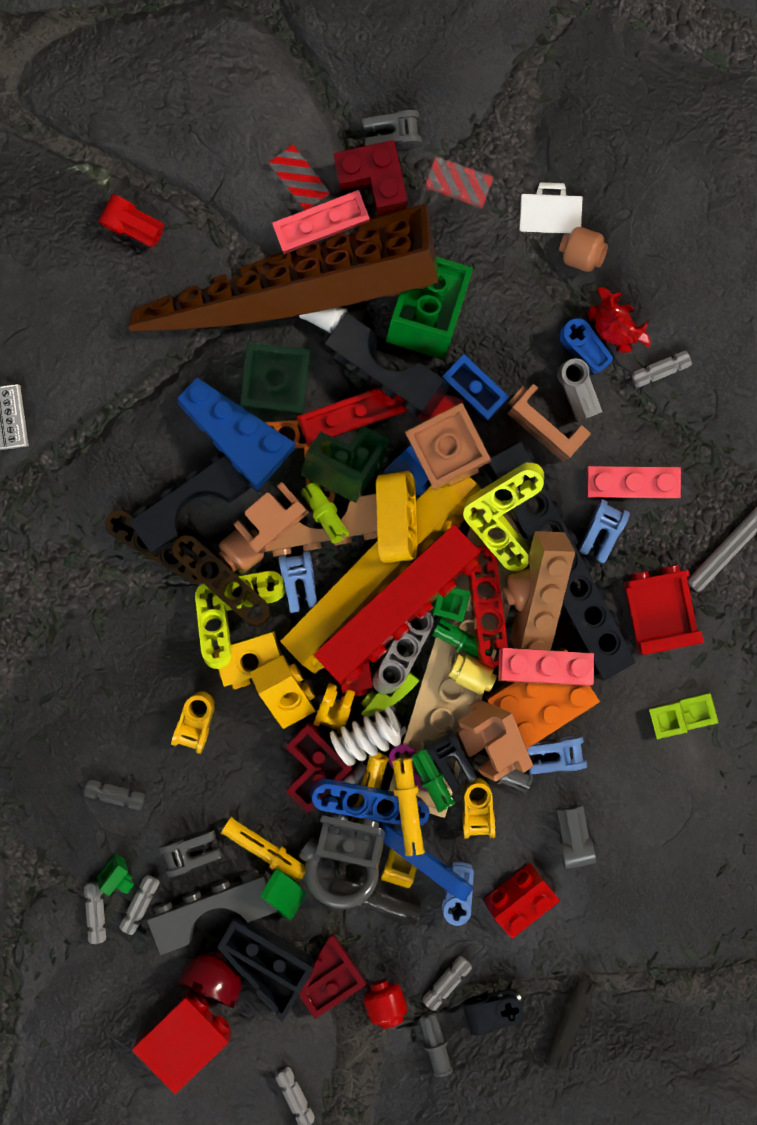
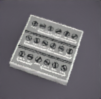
M18 384L0 387V450L28 447L21 386Z

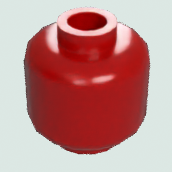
M380 979L369 985L370 990L363 997L370 1022L380 1026L381 1029L392 1028L404 1021L403 1016L407 1013L408 1008L401 986L393 982L388 983L387 979Z

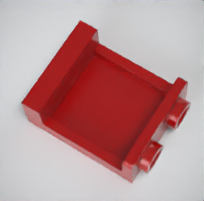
M679 565L660 568L661 574L650 576L649 571L630 574L631 580L623 581L638 654L647 655L704 643L702 631L697 630L687 576H690L689 570H680Z
M188 990L182 1000L148 1033L144 1032L137 1039L132 1051L176 1094L229 1043L232 1034L231 1028L222 1016L218 1015L216 1017L209 1010V1004L199 993L194 994L191 990Z

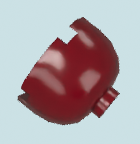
M217 950L214 956L208 954L195 956L188 962L178 980V983L209 999L218 1000L220 1004L234 1009L242 989L240 973L223 953Z

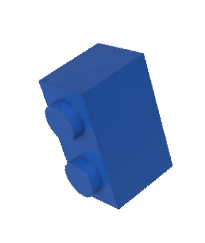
M465 354L442 376V379L451 386L449 390L458 398L463 399L464 404L484 423L509 398Z

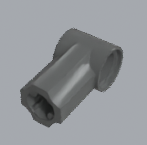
M572 804L557 808L556 812L562 840L560 842V851L564 868L570 869L596 864L594 846L591 837L588 836L583 805Z

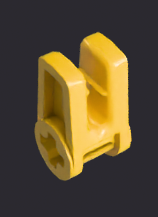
M329 683L313 725L317 727L323 725L335 729L337 734L341 735V726H346L355 691L347 690L345 695L342 696L341 701L336 702L337 687Z

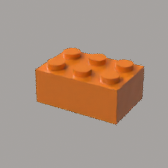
M561 647V648H559L558 650H556V651L568 652V651H567L565 648H563V647ZM510 681L485 696L488 703L513 714L526 749L600 702L590 686Z

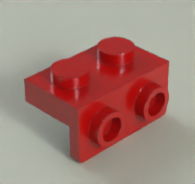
M529 863L484 898L483 902L496 922L513 939L559 903L560 899L543 880L535 867Z

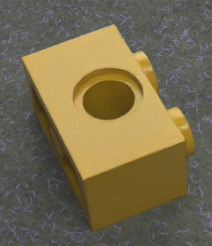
M275 631L231 644L232 658L228 665L219 669L224 687L232 684L234 690L251 684L250 678L252 677L250 672L254 670L245 668L242 662L243 656L246 653H252L257 656L259 664L256 669L282 656ZM220 648L214 650L215 658L219 657Z
M283 655L250 672L259 696L283 729L316 712L311 702L315 695L307 681L301 683L304 679L295 663L289 665Z

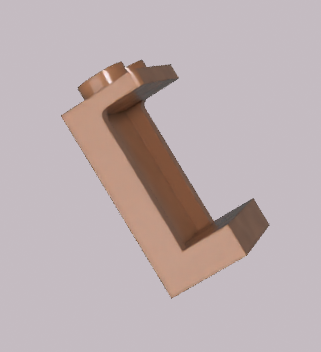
M534 384L529 389L522 386L508 403L512 409L507 414L562 462L569 459L591 433L581 425L568 438L564 436L527 403V400L538 387Z

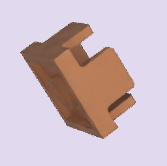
M463 403L405 432L434 490L448 483L453 486L477 474L479 467L491 462Z
M282 482L277 487L292 503V506L287 510L275 496L266 493L245 511V515L259 530V534L256 537L240 520L233 524L256 553L266 551L309 513Z
M480 699L469 705L472 712L458 721L460 728L456 730V734L466 756L472 757L482 749H486L490 760L478 768L481 775L493 781H498L515 769L524 773L533 767L512 713Z

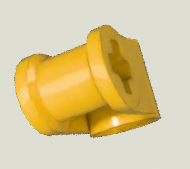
M196 692L185 702L181 717L173 734L171 745H184L196 749V753H202L215 710L214 698L209 693ZM194 700H201L206 704L207 712L205 714H197L193 710L192 703Z
M477 777L472 782L466 781L463 786L462 824L464 839H469L470 836L489 835L490 838H495L493 796L489 784L482 778ZM479 787L483 788L486 793L481 800H473L469 797L471 790Z

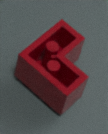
M394 140L333 153L341 193L371 187L377 216L407 208L408 200Z
M310 721L286 745V748L306 767L288 785L286 792L309 813L315 807L310 797L312 785L320 779L341 781L353 768V765L348 766L343 762L332 742ZM325 789L324 793H318L321 800L329 793V789Z

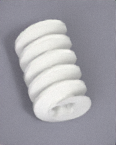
M386 707L387 717L385 718L379 711L375 712L376 722H372L365 716L363 718L364 727L362 728L356 721H353L352 732H349L345 726H341V737H338L333 730L330 732V738L337 754L348 766L354 765L356 758L359 761H364L367 758V753L370 756L377 755L378 748L381 751H387L389 749V742L395 747L400 745V728L393 711L389 707Z

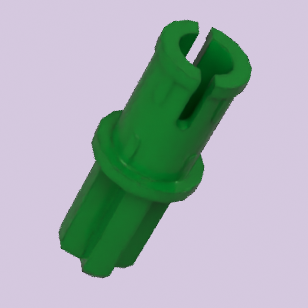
M440 618L432 636L456 647V652L461 650L479 660L476 638L469 634L470 630L466 629V631H463ZM490 646V649L485 651L486 656L492 655L493 646Z
M424 749L411 756L412 763L424 783L421 786L422 788L426 787L437 808V812H442L447 807L456 804L442 779L444 775L439 774L428 751Z

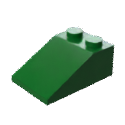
M436 257L439 283L432 284L424 289L414 288L400 293L390 322L386 342L445 360L473 268Z

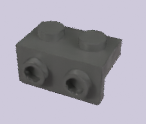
M331 813L330 817L321 815L320 822L323 823L316 851L317 856L378 870L386 832L378 828V822L361 819L359 824L350 822L347 815Z

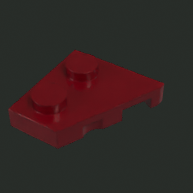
M334 932L329 935L316 958L315 968L299 994L314 1019H317L366 986L367 983Z

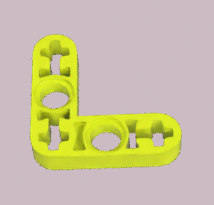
M524 463L470 496L464 506L463 516L467 524L501 564L511 571H521L528 566L530 548L503 514L542 490L544 471L535 463ZM524 475H527L529 478L535 476V483H532L530 480L523 483ZM500 489H506L511 492L512 498L507 501H501L496 498L495 492ZM473 507L477 510L483 508V516L479 512L472 513ZM492 528H500L505 531L506 535L501 539H495L489 535L488 531ZM511 551H512L515 555H518V554L521 553V558L518 559V557H516V556H513V557L511 558V557H510Z
M266 571L238 576L253 590V585L257 584L258 595L267 603L279 601L285 594V584L282 576L277 572ZM274 582L273 591L267 590L268 583ZM230 583L226 586L224 592L226 598L231 600L237 599L232 596L234 589L240 586L238 583ZM202 584L195 592L201 653L205 663L210 668L221 669L228 665L232 658L227 611L232 609L213 593L214 609L209 610L206 599L208 594L213 592L205 584ZM249 593L246 600L238 605L237 608L240 609L242 605L246 607L254 606L247 600L253 595ZM211 619H219L222 622L220 628L216 631H207L205 625ZM212 641H217L221 650L218 658H213L212 656L214 654Z

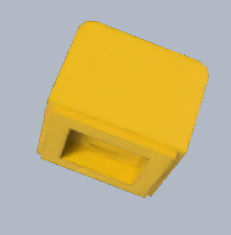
M390 848L381 880L410 888L414 882L417 868Z

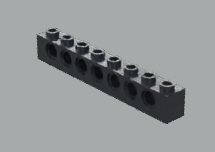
M517 442L489 456L491 462L483 466L493 483L524 463H533L535 460L528 446H523L521 442ZM524 475L523 483L527 480L535 483V476L529 478L527 475ZM544 477L542 490L533 496L538 502L537 511L531 514L527 509L528 500L508 511L520 536L530 549L534 532L541 531L546 524L552 528V532L566 533L575 550V556L560 612L581 652L594 653V677L605 681L636 663L632 656L634 648L628 638L621 635L618 629L620 621L613 610H608L604 599H606L605 592L599 583H594L590 572H592L591 565L585 556H580L575 546L578 544L576 536L570 528L566 529L561 520L563 512L555 500L552 501L546 491L549 489V486ZM506 489L497 490L502 501L512 498L510 491ZM577 579L581 584V590L574 596L570 591V585ZM593 607L595 617L591 622L587 623L584 617L587 608ZM603 634H607L609 644L605 649L601 650L599 639Z

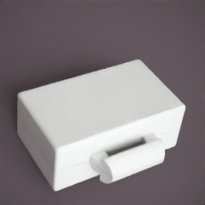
M539 182L536 194H521L519 231L570 234L576 227H581L583 197L566 196L564 183ZM542 189H561L560 195H542Z

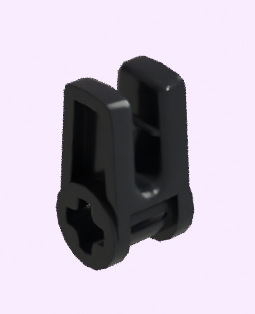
M448 726L445 728L446 732L431 740L427 738L423 740V743L435 765H438L452 792L460 788V785L455 777L454 770L447 763L450 757L456 759L461 768L462 775H465L469 782L476 780L477 777L465 757L463 748L452 728Z

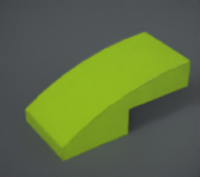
M711 692L679 699L649 709L657 739L687 733L691 729L718 723Z

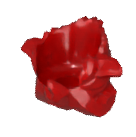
M603 287L597 288L602 301L598 307L596 305L590 306L587 315L590 322H595L599 337L607 343L616 345V351L621 354L631 352L633 349L631 344H635L638 341L650 347L651 339L645 331L648 326L647 321L637 328L636 323L632 321L629 315L634 310L633 306L629 304L622 306L616 304L622 294L620 292L612 294Z

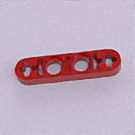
M481 545L477 546L483 558L489 559V562L484 566L485 575L491 573L492 577L483 576L476 579L475 575L479 576L482 573L481 565L479 564L468 575L471 591L470 596L478 658L484 666L495 668L499 666V656L496 657L495 661H492L491 656H486L485 651L489 650L491 645L490 639L483 641V636L492 637L499 634V639L495 638L493 640L495 650L508 648L497 558L487 546ZM487 583L491 585L494 591L491 599H482L478 595L477 587L479 584ZM484 614L495 616L497 619L495 630L484 629L481 624V617Z

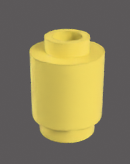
M458 654L448 674L449 677L454 679V683L479 695H482L484 690L490 692L497 678V675L493 674L494 668L484 666L478 659L468 654L466 656Z

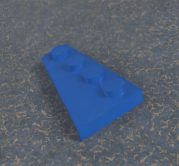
M196 378L178 397V405L202 432H206L213 440L216 448L230 459L232 466L246 477L256 493L295 450V443L199 378Z

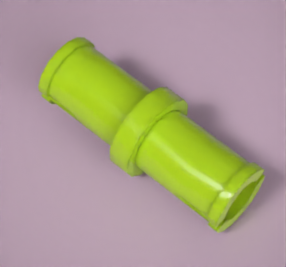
M314 482L307 485L306 487L310 492L303 488L301 494L313 510V518L317 523H321L332 543L343 541L344 539L341 534L347 537L349 531L337 515V507L334 503L328 501L319 483Z

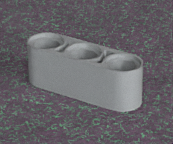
M430 612L421 620L418 617L415 618L421 623L422 630L414 629L411 623H409L410 630L400 640L396 641L393 638L389 643L387 651L383 655L372 678L373 686L379 693L391 694L406 680L432 629L434 622ZM396 646H405L409 651V657L401 656ZM383 671L391 672L394 675L395 684L387 683L384 680Z

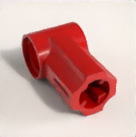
M112 194L98 223L119 235L124 233L153 249L163 234L164 223L137 210L135 205L124 198Z

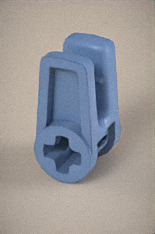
M603 499L598 503L591 517L590 525L578 548L580 554L587 555L590 549L594 547L593 543L599 531L605 529V537L602 543L599 544L600 547L595 555V560L601 564L606 562L630 516L629 511L623 510L621 512L607 505L608 501ZM606 514V515H608V516L614 518V519H615V522L612 521V520H610V519H608V518H606V517H604V515Z
M303 551V555L288 558L285 555L279 556L280 569L286 587L290 612L294 613L300 610L298 599L300 594L297 593L296 580L298 579L304 582L305 600L308 602V607L312 609L318 603L310 551ZM303 565V567H297V568H292V569L290 568V567H294V566Z
M567 736L556 740L537 742L527 749L529 755L541 754L543 756L546 753H559V757L556 759L544 761L538 759L537 762H532L533 767L529 769V774L576 771L587 768V760H583L581 744L584 743L583 736ZM570 747H572L573 759L570 756Z
M459 861L452 862L450 868L473 886L474 870L472 865ZM445 890L442 910L447 922L454 926H461L470 919L473 890L465 902ZM459 902L462 909L458 910L457 915H454L451 908L455 906V903Z

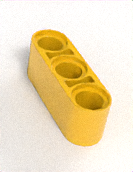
M410 471L379 475L376 480L379 557L383 563L415 560L418 554L414 477Z

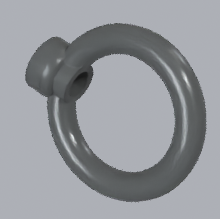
M312 837L303 848L299 858L306 862L305 880L313 896L321 903L337 909L352 908L367 900L376 888L379 868L376 870L366 867L365 882L357 892L348 896L333 895L327 892L318 880L317 867L324 857L316 855L319 840Z

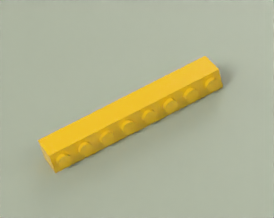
M469 477L453 486L448 483L436 490L431 485L416 500L417 558L453 525L459 529L461 523L465 520L463 511L466 500L482 490L473 479ZM377 541L280 642L304 667L316 674L324 666L315 658L314 654L415 560L383 563L379 557Z

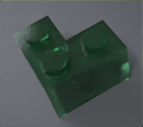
M361 426L349 445L320 432L307 450L301 476L357 503L382 464L390 439L364 426Z

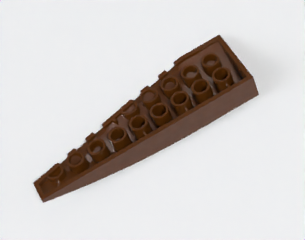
M427 204L372 217L370 222L358 226L360 230L348 235H345V232H341L332 236L324 244L319 245V243L315 242L299 248L296 254L292 256L290 252L284 254L283 251L241 267L242 275L228 280L226 274L213 278L215 283L203 290L197 288L196 285L186 288L178 296L177 300L173 301V298L168 295L134 308L131 312L128 327L130 331H157L254 323L319 312L386 295L396 296L402 291L414 288H427L432 284L439 283Z

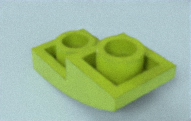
M409 672L404 683L391 694H382L378 691L375 693L371 690L360 703L364 707L361 715L371 717L375 715L376 711L382 712L386 710V707L393 706L414 688L419 679Z

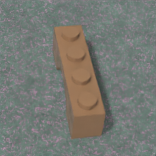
M376 494L350 498L347 512L341 519L345 528L348 529L349 535L344 537L341 534L344 540L334 543V546L352 543L351 537L364 535V541L377 538ZM298 522L265 552L272 551L273 557L291 554L292 547L303 546V551L322 548L321 542L330 541V538L324 529L309 528Z
M534 532L528 557L530 565L529 597L525 609L522 612L515 613L510 634L514 649L551 651L575 556V550L564 532Z

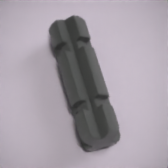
M89 780L84 789L85 797L92 799L99 797L100 801L123 807L128 805V808L134 810H141L145 801L144 793L137 791L130 793L129 789L110 784L101 785V782Z

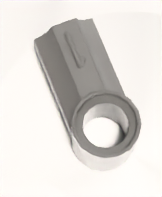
M577 358L570 359L561 364L558 368L557 377L560 384L563 385L576 422L601 413L602 409L591 383L587 364ZM569 365L576 366L580 371V378L577 382L570 381L566 376V369Z

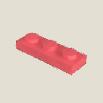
M357 190L272 224L282 251L286 254L368 223L370 218L361 194Z
M588 466L586 498L679 499L681 498V467Z
M501 648L499 649L498 681L591 686L594 685V653Z

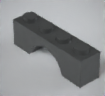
M254 869L240 875L241 880L229 883L228 880H224L211 886L212 891L200 894V891H195L182 897L183 901L172 905L171 902H165L154 907V912L150 915L147 922L159 954L163 955L189 945L193 938L195 921L209 910L217 908L230 909L241 915L247 922L277 912L275 908L266 904L260 897L270 880L267 871L258 873V870Z

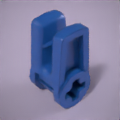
M579 318L572 319L560 330L559 339L561 344L575 358L583 360L589 367L591 374H597L612 362V355L585 320ZM579 329L581 334L578 338L572 340L569 335L572 331Z

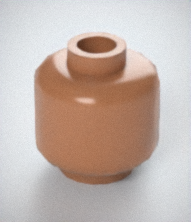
M576 227L570 235L565 234L563 236L559 251L563 252V261L566 265L591 272L595 267L600 268L603 264L608 244L604 243L602 234L583 227Z
M235 529L219 543L220 552L218 557L233 572L245 573L264 557V552L256 553L238 529ZM254 529L250 531L255 537L259 534Z
M530 568L510 574L506 581L507 587L502 589L507 605H514L519 612L525 609L528 601Z

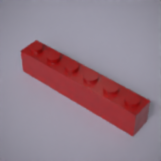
M453 525L314 654L315 658L341 686L346 682L351 685L364 673L361 668L369 660L375 663L386 653L387 649L384 646L393 638L396 641L400 640L410 630L408 624L413 619L418 617L421 620L433 609L434 606L431 603L439 595L444 598L457 586L454 582L462 574L465 576L470 575L479 566L480 563L477 560L480 558V551Z

